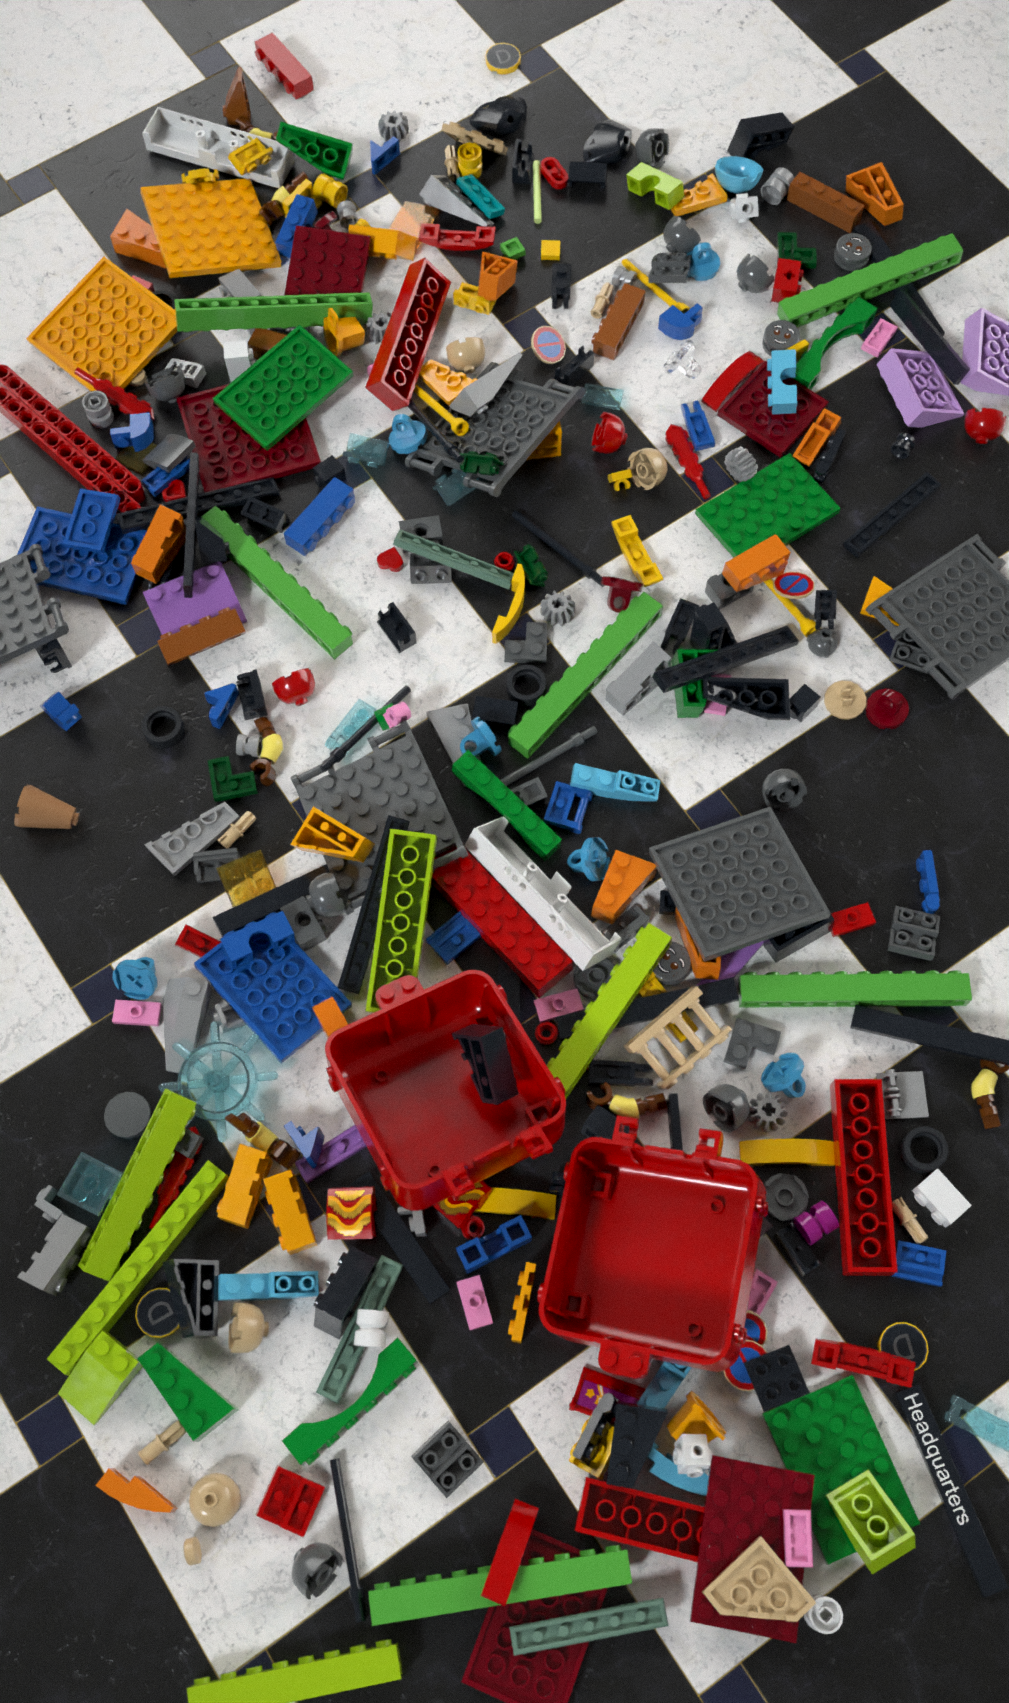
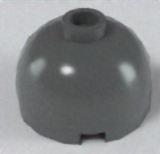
M651 128L642 132L635 144L636 155L639 161L653 168L662 167L665 163L662 160L669 153L670 143L668 134L664 133L662 128Z
M673 216L664 228L663 237L667 244L666 249L672 254H675V252L687 254L692 252L694 247L701 242V238L693 227L689 229L686 226L687 222L677 216Z
M749 253L740 262L736 271L737 279L739 280L738 286L744 292L748 290L751 293H761L775 280L773 274L769 277L767 273L769 268L755 255L750 257Z
M176 366L177 370L174 371L172 367L161 370L152 375V381L145 380L144 383L149 393L159 401L176 402V398L183 393L186 386V380L181 367Z
M779 769L773 771L764 779L762 794L767 807H771L772 810H774L773 807H780V811H786L801 804L803 801L802 797L804 794L807 795V788L804 780L797 772L791 769Z
M332 872L317 876L310 883L309 895L305 896L309 908H314L317 914L322 917L330 918L345 913L343 899L340 898L338 892L340 890Z
M717 1085L703 1096V1106L707 1115L712 1113L717 1119L713 1123L723 1131L730 1133L740 1128L749 1116L750 1107L747 1095L743 1090L733 1085Z
M315 1542L305 1548H300L294 1556L292 1566L294 1585L307 1599H311V1595H314L316 1598L319 1597L335 1580L337 1575L332 1573L336 1566L341 1568L342 1555L327 1543Z

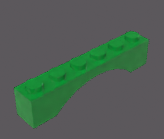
M860 297L853 303L850 302L845 308L842 315L839 314L835 318L831 327L828 326L824 330L822 337L813 342L811 349L801 355L799 362L796 364V374L793 379L812 390L818 383L821 372L820 362L826 351L846 337L862 334L874 321L877 308Z
M469 750L453 763L452 773L468 788L479 794L498 810L517 830L528 846L544 861L560 847L562 839Z
M397 1337L379 1353L372 1379L363 1394L353 1405L327 1420L315 1423H301L282 1442L300 1465L307 1463L310 1466L321 1456L319 1451L326 1445L328 1448L333 1446L340 1439L338 1434L346 1428L349 1431L360 1421L357 1417L362 1412L366 1411L369 1413L379 1404L377 1399L382 1394L388 1396L398 1387L396 1382L402 1376L406 1379L417 1369L415 1365L418 1361Z

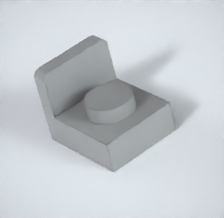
M403 1207L397 1208L400 1216L413 1214V1217H409L411 1232L415 1231L417 1237L427 1236L423 1210L411 1211Z

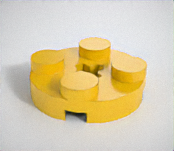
M209 169L188 171V176H185L184 173L181 174L182 183L215 182L219 180V173L217 169H214V173L209 172Z

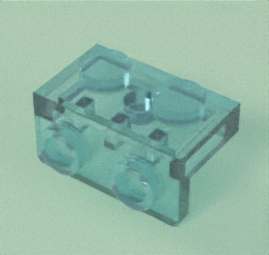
M350 433L347 449L343 451L342 455L348 458V462L359 464V461L367 462L366 466L378 469V465L385 466L390 443Z
M453 468L451 470L453 474L448 477L444 474L435 480L437 484L432 488L434 491L438 490L447 506L452 505L476 489L463 485L464 477L468 473Z

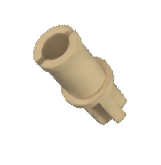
M447 145L445 149V166L447 167L448 178L451 181H455V175L456 179L460 178L458 170L459 161L456 156L455 146Z
M609 282L602 286L600 293L595 297L596 302L590 311L594 318H601L605 307L610 303L609 298L614 290V286Z
M249 811L245 812L234 825L230 824L231 827L217 841L225 849H229L240 836H244L243 832L256 820V817Z
M902 1197L892 1202V1210L900 1220V1225L905 1226L917 1244L924 1242L928 1236L916 1220L917 1215L912 1213Z
M176 1421L162 1434H156V1438L138 1452L140 1458L146 1465H149L163 1451H169V1446L182 1437L186 1430L180 1421Z

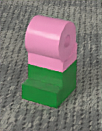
M400 702L394 706L390 703L374 711L383 731L411 718V711L405 702Z

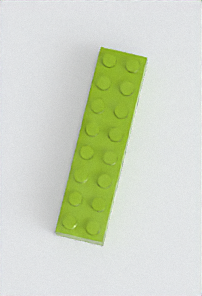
M390 829L366 1003L367 1012H377L380 1010L376 1003L375 995L381 986L407 975L418 979L437 835Z

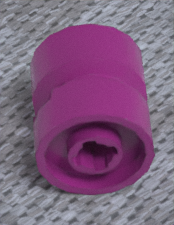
M822 1200L810 1207L809 1213L804 1211L793 1219L796 1228L809 1245L823 1238L822 1233L828 1235L839 1227L836 1216Z

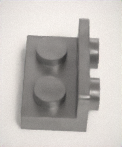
M410 553L411 584L451 583V567L418 554Z

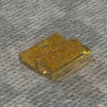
M261 850L249 853L216 868L232 907L276 888Z

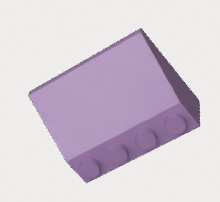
M982 307L965 319L962 360L970 370L961 380V384L975 391L1009 396V322Z
M891 348L877 363L880 375L884 379L888 391L892 394L896 407L900 410L904 418L903 420L908 427L922 428L964 415L941 368L927 352Z

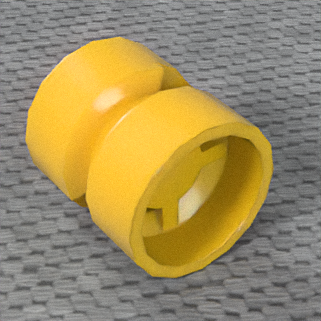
M468 142L458 148V170L461 177L472 174L477 179L482 174V150L477 144Z
M326 174L318 176L313 186V196L326 201V203L335 208L347 198L348 188L345 184L335 181Z

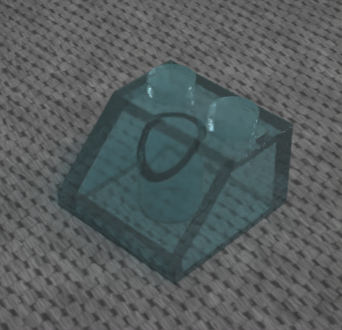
M81 1152L58 1191L57 1196L99 1217L123 1172Z

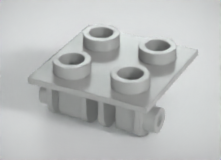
M894 1069L885 1070V1073H876V1078L882 1079L885 1119L929 1117L923 1071L895 1072Z

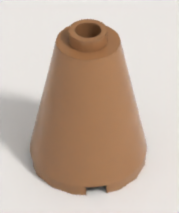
M27 784V786H24L17 804L19 814L15 813L14 824L17 827L71 829L73 825H77L79 813H76L75 807Z

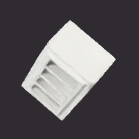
M172 358L165 367V369L173 368L174 365L181 367L186 384L196 389L206 375L203 365Z

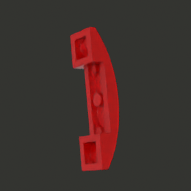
M421 223L419 241L446 250H478L494 244L496 227L477 226L476 231L440 230V224Z
M751 351L744 353L722 372L705 393L701 402L717 412L729 400V395L750 374L752 375L763 364L764 360Z
M815 1339L811 1364L834 1370L839 1368L886 1379V1382L911 1388L916 1362L859 1345Z
M517 1499L514 1500L481 1597L506 1606L539 1508Z

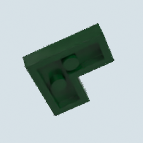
M778 232L777 262L778 258L801 261L800 268H816V248H797V233Z
M229 756L207 760L215 802L258 794L253 771L233 775Z

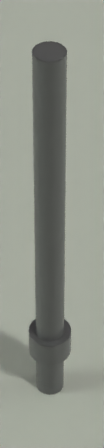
M592 726L581 733H575L570 736L571 739L507 775L500 781L505 786L513 783L574 746L579 747L584 744L586 739L598 733L595 726Z

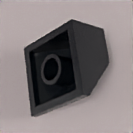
M197 516L195 527L202 564L227 561V555L231 554L229 542H225L224 536L203 517Z

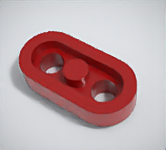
M544 158L541 161L540 169L543 176L553 188H565L568 185V173L556 158Z

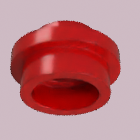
M507 552L499 553L494 559V566L507 571L512 570L515 564L513 556Z
M543 1022L537 1026L535 1037L539 1043L550 1045L556 1041L558 1030L554 1024ZM544 1031H549L551 1035L549 1037H544L542 1033Z
M471 1216L464 1228H461L462 1234L468 1240L476 1237L481 1238L485 1230L483 1221L477 1216ZM470 1224H473L475 1227L473 1233L469 1229Z

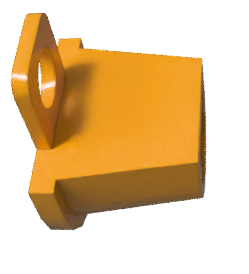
M329 308L328 317L324 318L323 324L324 338L328 350L336 357H339L342 352L363 345L365 331L356 317L338 318L333 308Z
M690 1391L686 1395L687 1401L666 1425L671 1436L677 1441L682 1434H706L707 1443L716 1437L723 1441L726 1434L723 1426L703 1400L693 1391Z

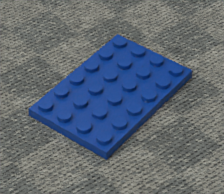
M37 506L17 555L28 551L33 544H39L42 547V557L51 575L47 580L38 583V585L127 605L138 577L131 562L147 531L139 530L123 534L120 525L113 523L104 554L68 548L63 545V541L72 514ZM34 559L30 562L34 573H36L38 568Z
M258 940L251 945L254 961L234 970L220 942L194 962V967L209 981L211 986L281 1064L323 1030L312 1009L313 1006L333 997L342 1014L352 1007V1003L296 942L274 951L268 941Z

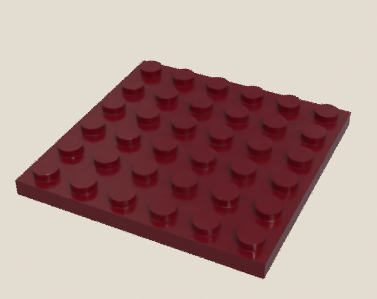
M229 384L176 398L188 439L194 441L196 446L192 452L199 454V476L204 493L273 477L276 479L313 469V467L321 463L307 418L266 451L214 403L213 398Z

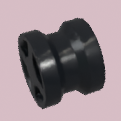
M901 433L896 438V442L892 444L891 452L897 458L906 459L911 453L910 450L915 447L916 441L911 435Z
M553 1172V1184L550 1186L549 1192L563 1196L566 1182L564 1180V1173Z

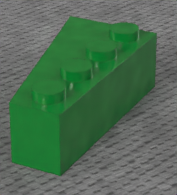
M156 1343L137 1358L192 1441H201L239 1410L165 1345Z

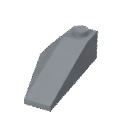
M431 175L419 193L424 198L423 202L430 207H436L484 227H492L494 224L479 208H473L471 206L473 202L468 197L466 198L461 195L462 190L445 175Z
M519 352L465 387L449 405L450 408L469 417L476 413L479 415L484 413L489 408L487 406L500 389L522 354Z
M189 977L174 978L168 981L163 998L166 1071L189 1076L213 992L209 981Z

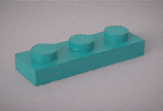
M472 174L457 178L456 185L489 219L504 215L505 208Z

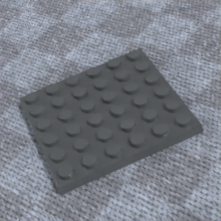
M771 807L649 848V854L704 962L821 921L830 916V911Z

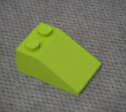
M101 1331L86 1349L58 1394L88 1421L96 1425L143 1366L138 1361V1357L108 1332Z
M869 1470L826 1495V1499L855 1550L872 1574L915 1548L914 1532Z

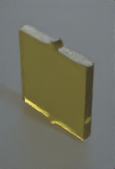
M151 442L147 448L135 452L133 446L124 447L115 459L124 464L127 469H132L142 475L149 467V465L143 463V459L157 445Z

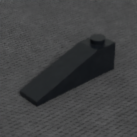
M707 677L703 679L704 699L767 720L791 719L789 679Z

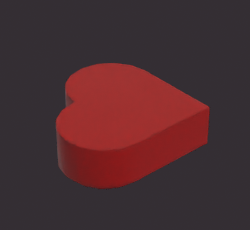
M173 480L169 487L163 490L162 496L164 501L168 502L186 497V489L181 480Z
M394 546L377 556V565L381 569L398 572L403 568V560Z

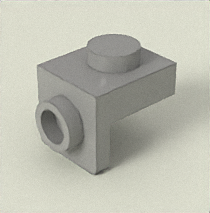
M220 1004L215 1005L216 1013H213V1018L216 1026H221L223 1033L246 1025L229 1005L222 1008Z
M48 1185L47 1188H43L39 1192L34 1205L44 1211L42 1216L54 1224L62 1214L69 1215L51 1204L58 1190Z

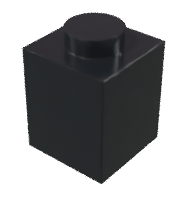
M333 455L313 467L315 475L313 479L318 487L325 488L334 477L342 482L346 480L344 467Z
M804 684L790 698V717L802 722L818 706L821 696Z

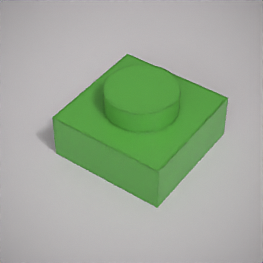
M517 237L500 244V250L506 258L516 260L525 256V248Z

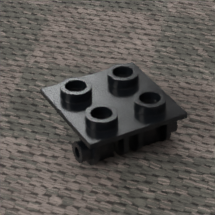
M790 1345L744 1362L763 1412L810 1393Z

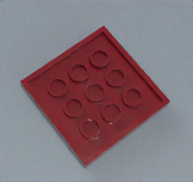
M296 225L284 295L363 293L371 237Z
M764 361L718 410L717 416L781 458L818 418L823 409L827 408L829 402L793 378H786L782 381L784 384L797 385L796 413L772 414V407H768V394H772L771 389H768V376H771V371H767V361Z

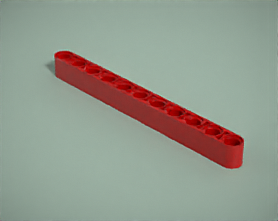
M3 364L0 365V387H5L138 504L144 501L145 492L137 477L10 367Z
M0 387V413L88 490L119 495L121 499L116 514L141 508L132 497L5 387Z

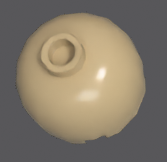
M477 337L465 338L466 342L462 343L456 340L446 346L448 361L454 369L470 374L475 372V369L484 362L485 346L483 340Z
M643 448L630 455L628 459L630 467L628 469H631V480L637 487L642 486L645 488L644 490H649L658 486L665 479L667 463L661 452L653 448Z
M235 1302L231 1311V1316L235 1317L232 1324H229L228 1347L231 1349V1353H249L261 1344L263 1337H267L269 1323L264 1321L262 1311L255 1305Z
M221 1473L203 1476L195 1483L189 1497L190 1511L194 1518L201 1524L210 1527H217L228 1523L238 1512L241 1502L238 1485L231 1477Z

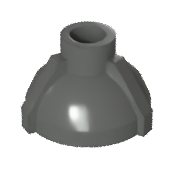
M828 628L812 632L806 640L808 641L810 651L817 656L828 658L829 655L835 652L838 645L836 633Z

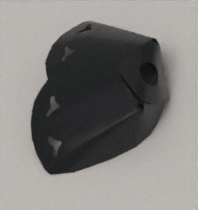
M502 96L495 101L487 102L478 107L471 116L469 123L474 128L493 136L514 133L526 121L527 104L523 98L517 96ZM508 116H513L514 120L511 124L507 122Z
M611 119L599 122L594 127V134L585 142L583 157L584 162L605 163L607 165L621 161L630 152L632 130ZM625 136L628 138L627 144L623 140Z

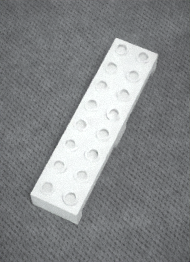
M157 107L142 133L146 149L211 169H217L218 171L245 179L250 178L252 181L280 188L283 185L295 162L293 152L275 140ZM231 131L235 132L237 136L232 135ZM247 136L253 139L258 138L266 149L269 147L273 148L269 163L266 165L261 164L254 172H248L244 175H241L228 159L229 153L251 141Z
M504 816L473 829L464 846L582 971L612 955L622 940L621 937L615 932L609 941L567 897L572 886L557 871L550 880L504 832L509 823Z

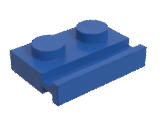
M459 911L426 938V943L448 965L481 937V934Z
M900 1240L896 1241L897 1273L893 1274L892 1277L941 1287L943 1284L942 1277L944 1275L946 1251Z

